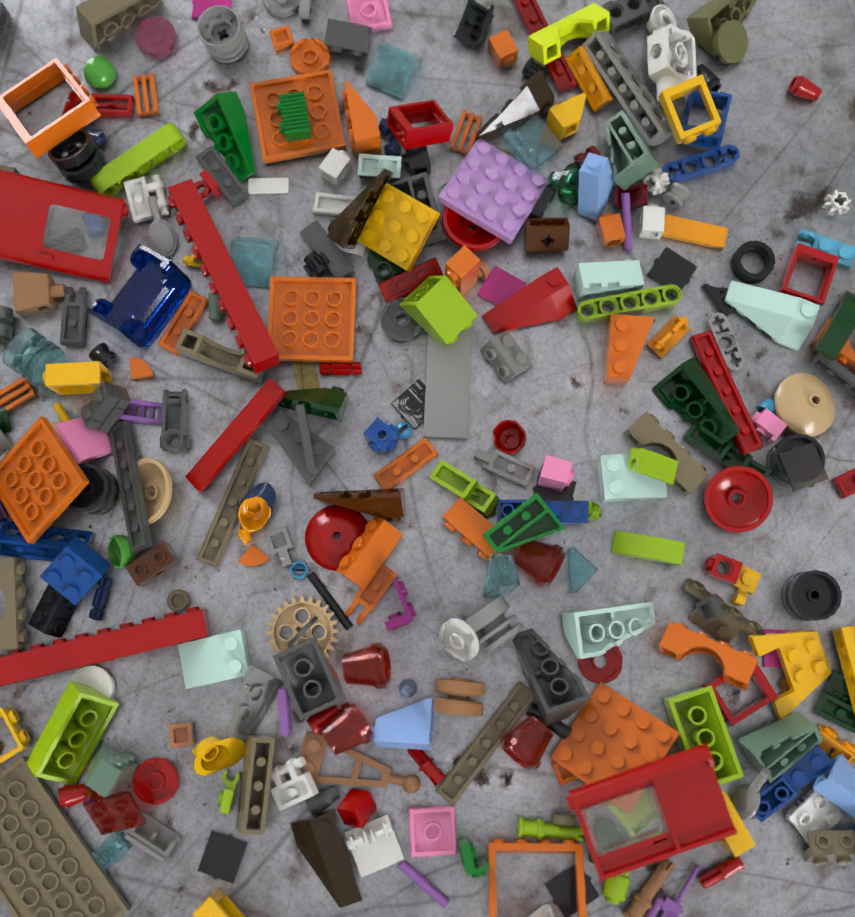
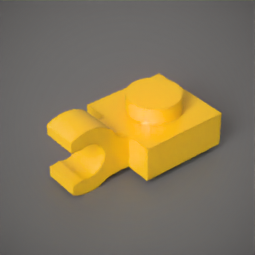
M742 565L737 583L731 585L737 588L731 603L737 606L744 605L747 593L750 595L754 594L761 573Z

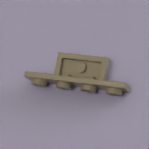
M689 578L686 581L685 590L700 601L713 595L721 598L717 594H711L697 580L693 581ZM723 599L719 604L722 610L727 609L728 612L725 614V617L713 623L705 625L697 608L690 615L692 621L720 641L728 644L740 630H743L748 635H763L762 627L756 621L748 620L739 609L731 608L724 603Z

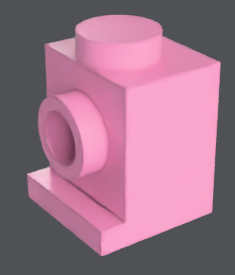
M767 408L760 413L758 411L755 412L751 417L759 437L766 438L765 443L767 445L775 442L788 425Z

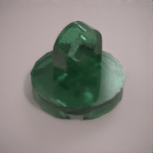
M571 163L566 166L562 173L551 172L547 178V181L550 182L549 185L558 190L559 201L565 206L572 207L573 205H578L579 170L582 164Z

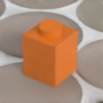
M508 30L489 37L488 51L498 69L512 66L517 61L519 50Z
M605 213L598 218L596 229L601 248L622 245L626 235L620 213Z

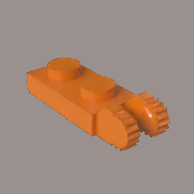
M382 564L365 590L360 588L354 596V601L346 610L345 615L348 617L352 615L357 605L361 603L366 607L356 621L357 624L361 625L369 612L373 611L392 585V579L396 578L398 574Z

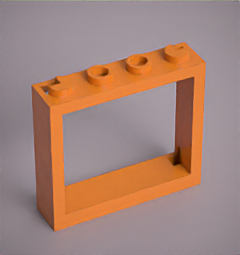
M57 58L0 95L1 111L36 158H39L101 116L96 109L99 105L93 96L81 84L67 64L62 65ZM65 80L82 103L31 136L15 113Z
M495 839L493 843H488L487 859L490 866L488 871V917H497L496 853L574 854L578 917H587L582 844H576L575 840H564L562 844H553L552 840H540L539 843H530L529 840L525 839L516 840V843H506L504 839Z

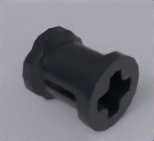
M531 57L526 62L522 75L532 77L541 70L546 77L549 68L534 62V58Z

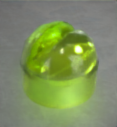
M589 502V520L596 521L602 516L600 514L602 508L596 503Z

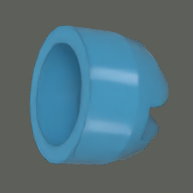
M765 399L761 401L757 406V410L762 412L767 408L774 414L776 412L774 400Z
M399 422L395 426L399 439L406 440L411 436L412 427L409 423ZM405 426L408 427L401 434H399V430H401Z
M296 561L290 566V574L294 579L302 580L308 574V567L303 561ZM294 571H305V573H294Z

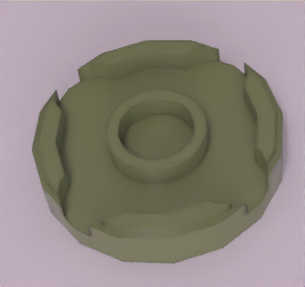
M732 19L721 22L713 35L714 52L716 56L719 55L722 63L732 64L739 62L747 51V32L744 26L737 20Z

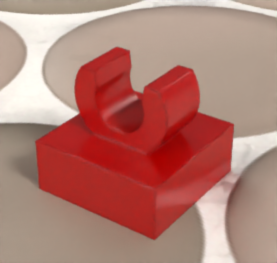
M207 169L199 173L202 180L197 181L195 186L197 190L202 187L205 188L200 193L203 199L209 197L210 193L215 198L222 194L218 184Z

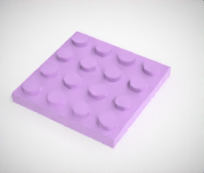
M478 139L438 196L437 201L511 245L525 220L529 217L547 184H550L551 180L486 141Z

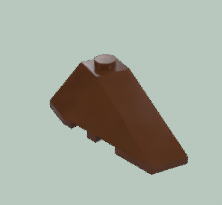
M404 488L328 491L313 494L314 499L376 517L387 518V521H400L401 517L406 515Z

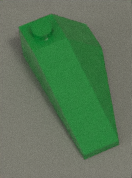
M236 91L217 93L194 111V115L205 137H210L214 143V148L217 152L222 153L226 164L239 181H244L255 173L245 111Z

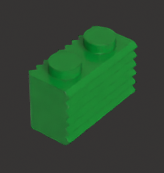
M304 91L280 94V102H276L278 116L282 115V122H279L281 135H285L287 142L311 139Z

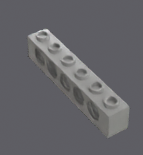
M596 30L582 46H584L590 59L648 146L661 145L673 134L665 114L609 31Z

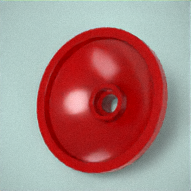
M445 206L442 214V226L446 235L456 245L460 247L465 245L472 251H482L493 247L500 241V238Z
M731 466L719 471L709 481L705 490L704 504L707 514L720 528L736 533L747 532L760 526L769 516L773 506V492L768 480L760 472L746 466ZM738 493L739 499L732 500V495Z
M331 505L321 509L311 518L305 532V545L310 557L321 567L336 571L341 559L348 555L352 549L354 541L365 531L366 524L368 523L359 511L338 505ZM339 532L341 534V538L339 540H334V533Z

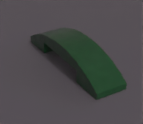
M848 290L844 292L829 326L821 335L814 350L832 361L836 359L855 328V295Z

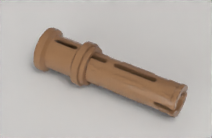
M668 858L660 860L639 893L636 892V894L634 893L633 901L626 911H622V914L625 917H643L647 910H651V901L676 865Z

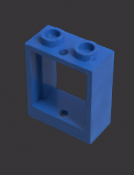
M699 90L688 95L681 124L684 132L697 127L687 124L692 105L705 107ZM709 91L716 109L723 110L719 130L709 136H704V134L697 136V139L689 143V145L719 150L732 94Z

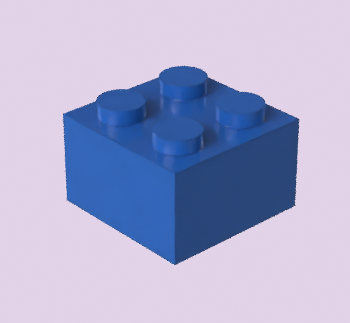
M75 536L39 577L76 605L105 574L111 564L79 537Z

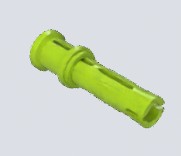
M518 816L516 826L517 838L526 836L536 837V840H541L547 837L584 842L581 826L545 823L541 818L528 820Z

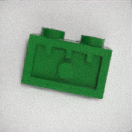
M466 837L458 838V847L466 875H471L472 878L486 875L485 871L490 870L486 858H477L475 846H473L472 842L469 843Z

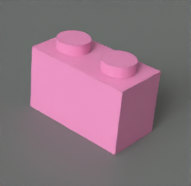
M546 455L537 486L563 492L564 488L569 487L575 472L574 469H571L573 462Z

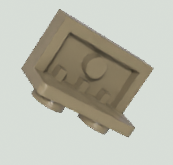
M854 830L809 831L807 833L810 847L803 853L805 862H813L816 866L827 865L828 862L848 865L855 859Z

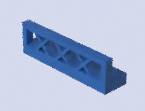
M5 521L0 530V555L53 562L75 536L84 538V542L89 546L94 535L91 531L50 526L35 544H30L26 542L21 532L7 534L9 529H19L15 522ZM56 535L63 536V538L58 540L51 539V537Z

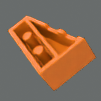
M610 315L607 320L604 384H627L655 317Z

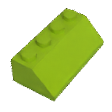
M70 681L26 762L33 775L61 783L77 784L119 705L118 701L88 685Z
M711 685L684 691L662 699L672 728L680 733L677 739L680 751L706 743L714 760L715 766L713 768L719 785L744 777Z

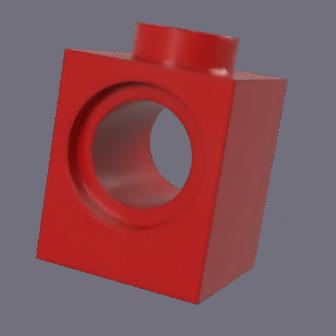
M719 553L713 554L705 562V576L728 585L736 584L743 563ZM720 562L726 567L724 574L719 573L717 569Z

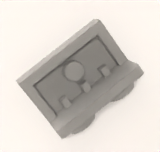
M508 331L491 338L481 349L485 358L505 384L533 365Z

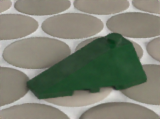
M694 357L680 364L652 388L667 407L671 410L675 409L683 415L684 419L698 425L701 431L721 445L740 432L708 375Z
M332 386V389L288 390L277 407L296 411V405L304 404L307 414L342 422L348 394L344 392V389Z

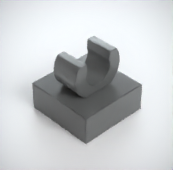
M716 595L695 604L705 625L725 617V614L728 612L727 609L722 610L719 604L722 598H717Z

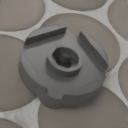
M401 297L392 302L389 301L383 307L380 319L382 330L388 337L396 341L407 342L417 336L422 327L399 305L405 299V297ZM406 315L407 322L399 324L396 319L397 316Z

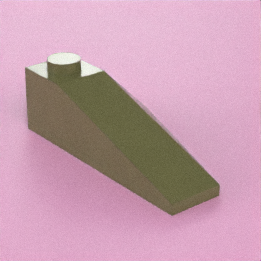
M711 0L687 18L690 33L695 37V41L713 57H717L713 49V35L715 30L719 28V24L732 19L740 22L745 14H749L756 0Z

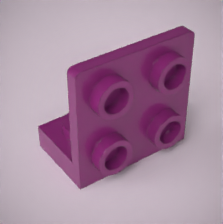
M397 577L392 580L406 614L402 615L399 611L387 616L389 621L384 623L389 632L414 622L413 617L417 616L412 602L407 603L404 596L408 595L404 582H398Z

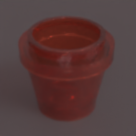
M533 540L519 546L513 564L534 579L536 585L544 587L545 585H550L556 577L563 563L565 553H563V547L557 544L553 546Z
M381 642L372 643L369 647L344 654L342 667L347 684L374 686L376 689H384L387 683L390 682V656L388 649Z
M348 702L342 704L341 709L319 728L335 756L361 744H368L371 742L370 736L373 735L368 723L354 703L349 704Z
M529 715L510 733H505L500 739L502 742L501 748L510 758L526 770H537L541 765L540 760L554 735L541 721Z

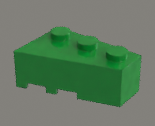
M535 493L482 535L494 551L499 553L565 530V527L539 494Z

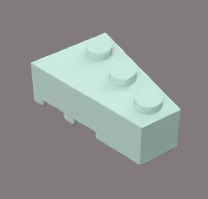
M632 259L578 263L573 276L577 301L641 290L644 286L639 260Z

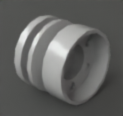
M225 5L211 6L202 12L197 22V32L212 59L219 63H232L240 59L247 50L248 38L236 12Z
M502 595L464 621L475 633L479 631L484 633L478 640L479 645L487 639L490 642L482 649L485 654L502 648L513 640L524 627L521 622L513 627L510 625L517 618L516 614L505 618L503 614L510 606Z

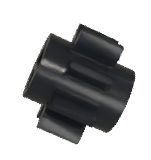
M313 251L304 258L306 265L303 268L310 277L313 275L322 277L328 272L329 267L327 264L330 261L323 252L318 254L317 251Z

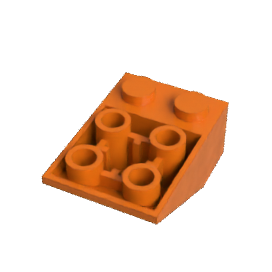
M344 81L346 90H342V97L352 152H356L357 159H359V154L382 155L377 116L348 81Z

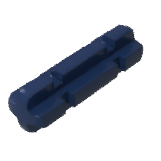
M102 576L97 584L99 588H96L92 602L93 609H90L89 613L90 619L98 621L102 619L104 613L102 609L105 608L110 592L108 588H111L112 578Z

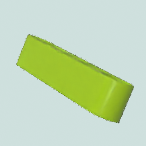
M168 123L102 167L94 177L89 179V182L97 193L113 196L125 188V181L140 178L181 150L186 145L187 140L174 123Z
M670 284L585 300L579 304L575 318L579 324L589 325L605 322L611 314L637 316L674 308L679 302L682 291L677 285ZM665 294H671L674 300H668ZM644 298H651L654 304L646 303ZM623 302H630L633 308L625 307ZM607 305L611 307L612 312H605L602 306ZM587 309L591 315L584 316L581 310Z

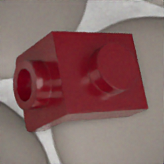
M642 182L629 187L625 191L619 185L614 186L613 201L616 207L622 209L621 194L630 193L631 210L648 205L647 184Z

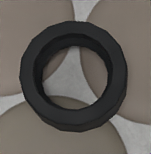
M757 240L742 244L733 254L731 260V270L735 277L747 284H757L763 281L772 272L775 265V255L772 249L767 244ZM747 251H753L762 256L765 261V267L762 272L754 274L744 269L741 264L742 255Z

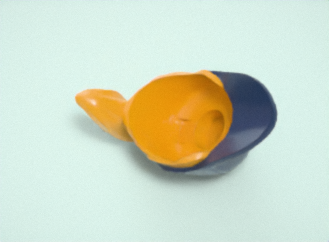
M268 483L255 485L243 496L236 512L241 526L237 536L244 545L251 541V532L261 529L271 516L276 493L274 488Z

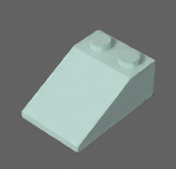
M630 454L601 455L596 460L601 503L667 498L665 482L635 473L636 462L633 471L628 469Z
M236 630L178 644L186 689L244 677L248 664H251L245 630Z

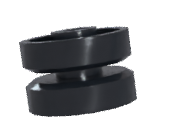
M83 128L48 151L51 161L59 168L66 181L70 183H81L91 179L102 169L105 163V155L98 145L95 144L89 132Z
M805 434L791 435L779 441L771 448L767 456V467L772 470L771 476L785 486L795 487L811 481L821 474L825 466V453L822 446L816 439Z
M78 464L89 480V483L68 507L90 515H99L109 511L117 502L119 496V483L115 475L107 469L93 464Z
M819 570L796 573L791 576L784 584L781 595L783 605L788 613L796 619L803 621L828 619L836 613L842 599L841 589L835 578Z

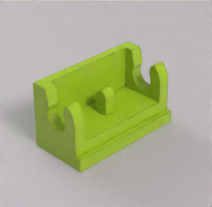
M644 448L630 449L629 470L633 471L636 462L635 473L643 474L669 485L674 484L679 461Z

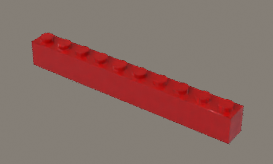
M190 179L168 187L170 195L167 197L168 204L171 209L175 208L177 212L175 217L178 225H183L185 228L183 234L187 243L191 242L193 245L191 250L195 260L200 259L201 261L200 269L204 278L208 277L210 280L208 285L212 295L217 294L218 307L221 313L225 312L228 317L225 320L229 330H234L236 334L234 339L238 348H243L245 352L243 358L247 367H252L256 374L280 364L279 354L193 180Z
M199 606L186 609V613L178 615L177 612L164 614V619L156 620L155 617L142 619V624L124 623L119 625L120 629L111 631V627L97 630L98 634L89 636V633L75 635V640L71 641L62 638L53 640V645L46 647L44 643L30 646L31 650L22 652V648L8 651V656L0 657V687L210 637L212 634L207 610H200Z

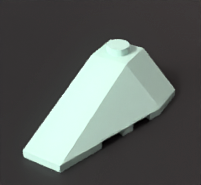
M736 281L730 282L724 299L739 314L754 322L759 330H763L770 335L775 343L795 351L799 350L812 329L820 305L799 297Z
M653 602L561 613L564 636L578 659L601 656L612 647L622 644L626 639L636 636L656 624Z

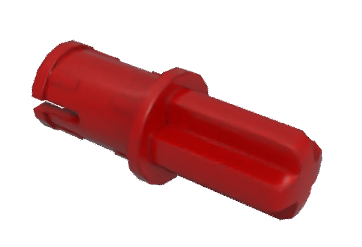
M407 750L409 755L420 766L419 771H423L435 787L446 778V775L433 762V757L430 759L423 750Z
M734 856L721 864L716 863V867L699 875L698 879L701 886L707 889L722 880L726 882L728 877L744 870L745 866L739 856Z

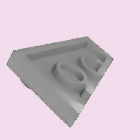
M248 664L228 732L232 736L246 741L247 734H253L276 696L278 689L282 686L283 681L268 672Z

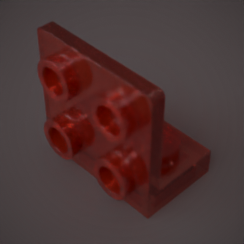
M87 786L83 806L101 835L146 825V818L129 791L113 794L105 798Z

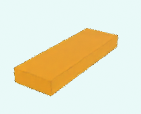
M579 46L565 58V61L582 92L586 94V99L593 112H598L611 102L613 98L584 46Z
M666 214L664 232L661 237L723 250L728 228Z

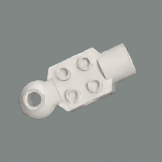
M659 4L654 7L647 22V29L651 34L647 37L648 76L656 84L657 104L662 107L658 98L662 90L697 76L695 37L689 31L677 28L676 19L671 10L665 5ZM687 95L673 100L674 108L687 102Z

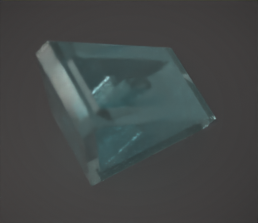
M570 547L567 549L569 594H573L579 591L598 568L575 547Z
M491 554L484 597L497 598L500 595L506 597L520 585L513 556L511 554Z

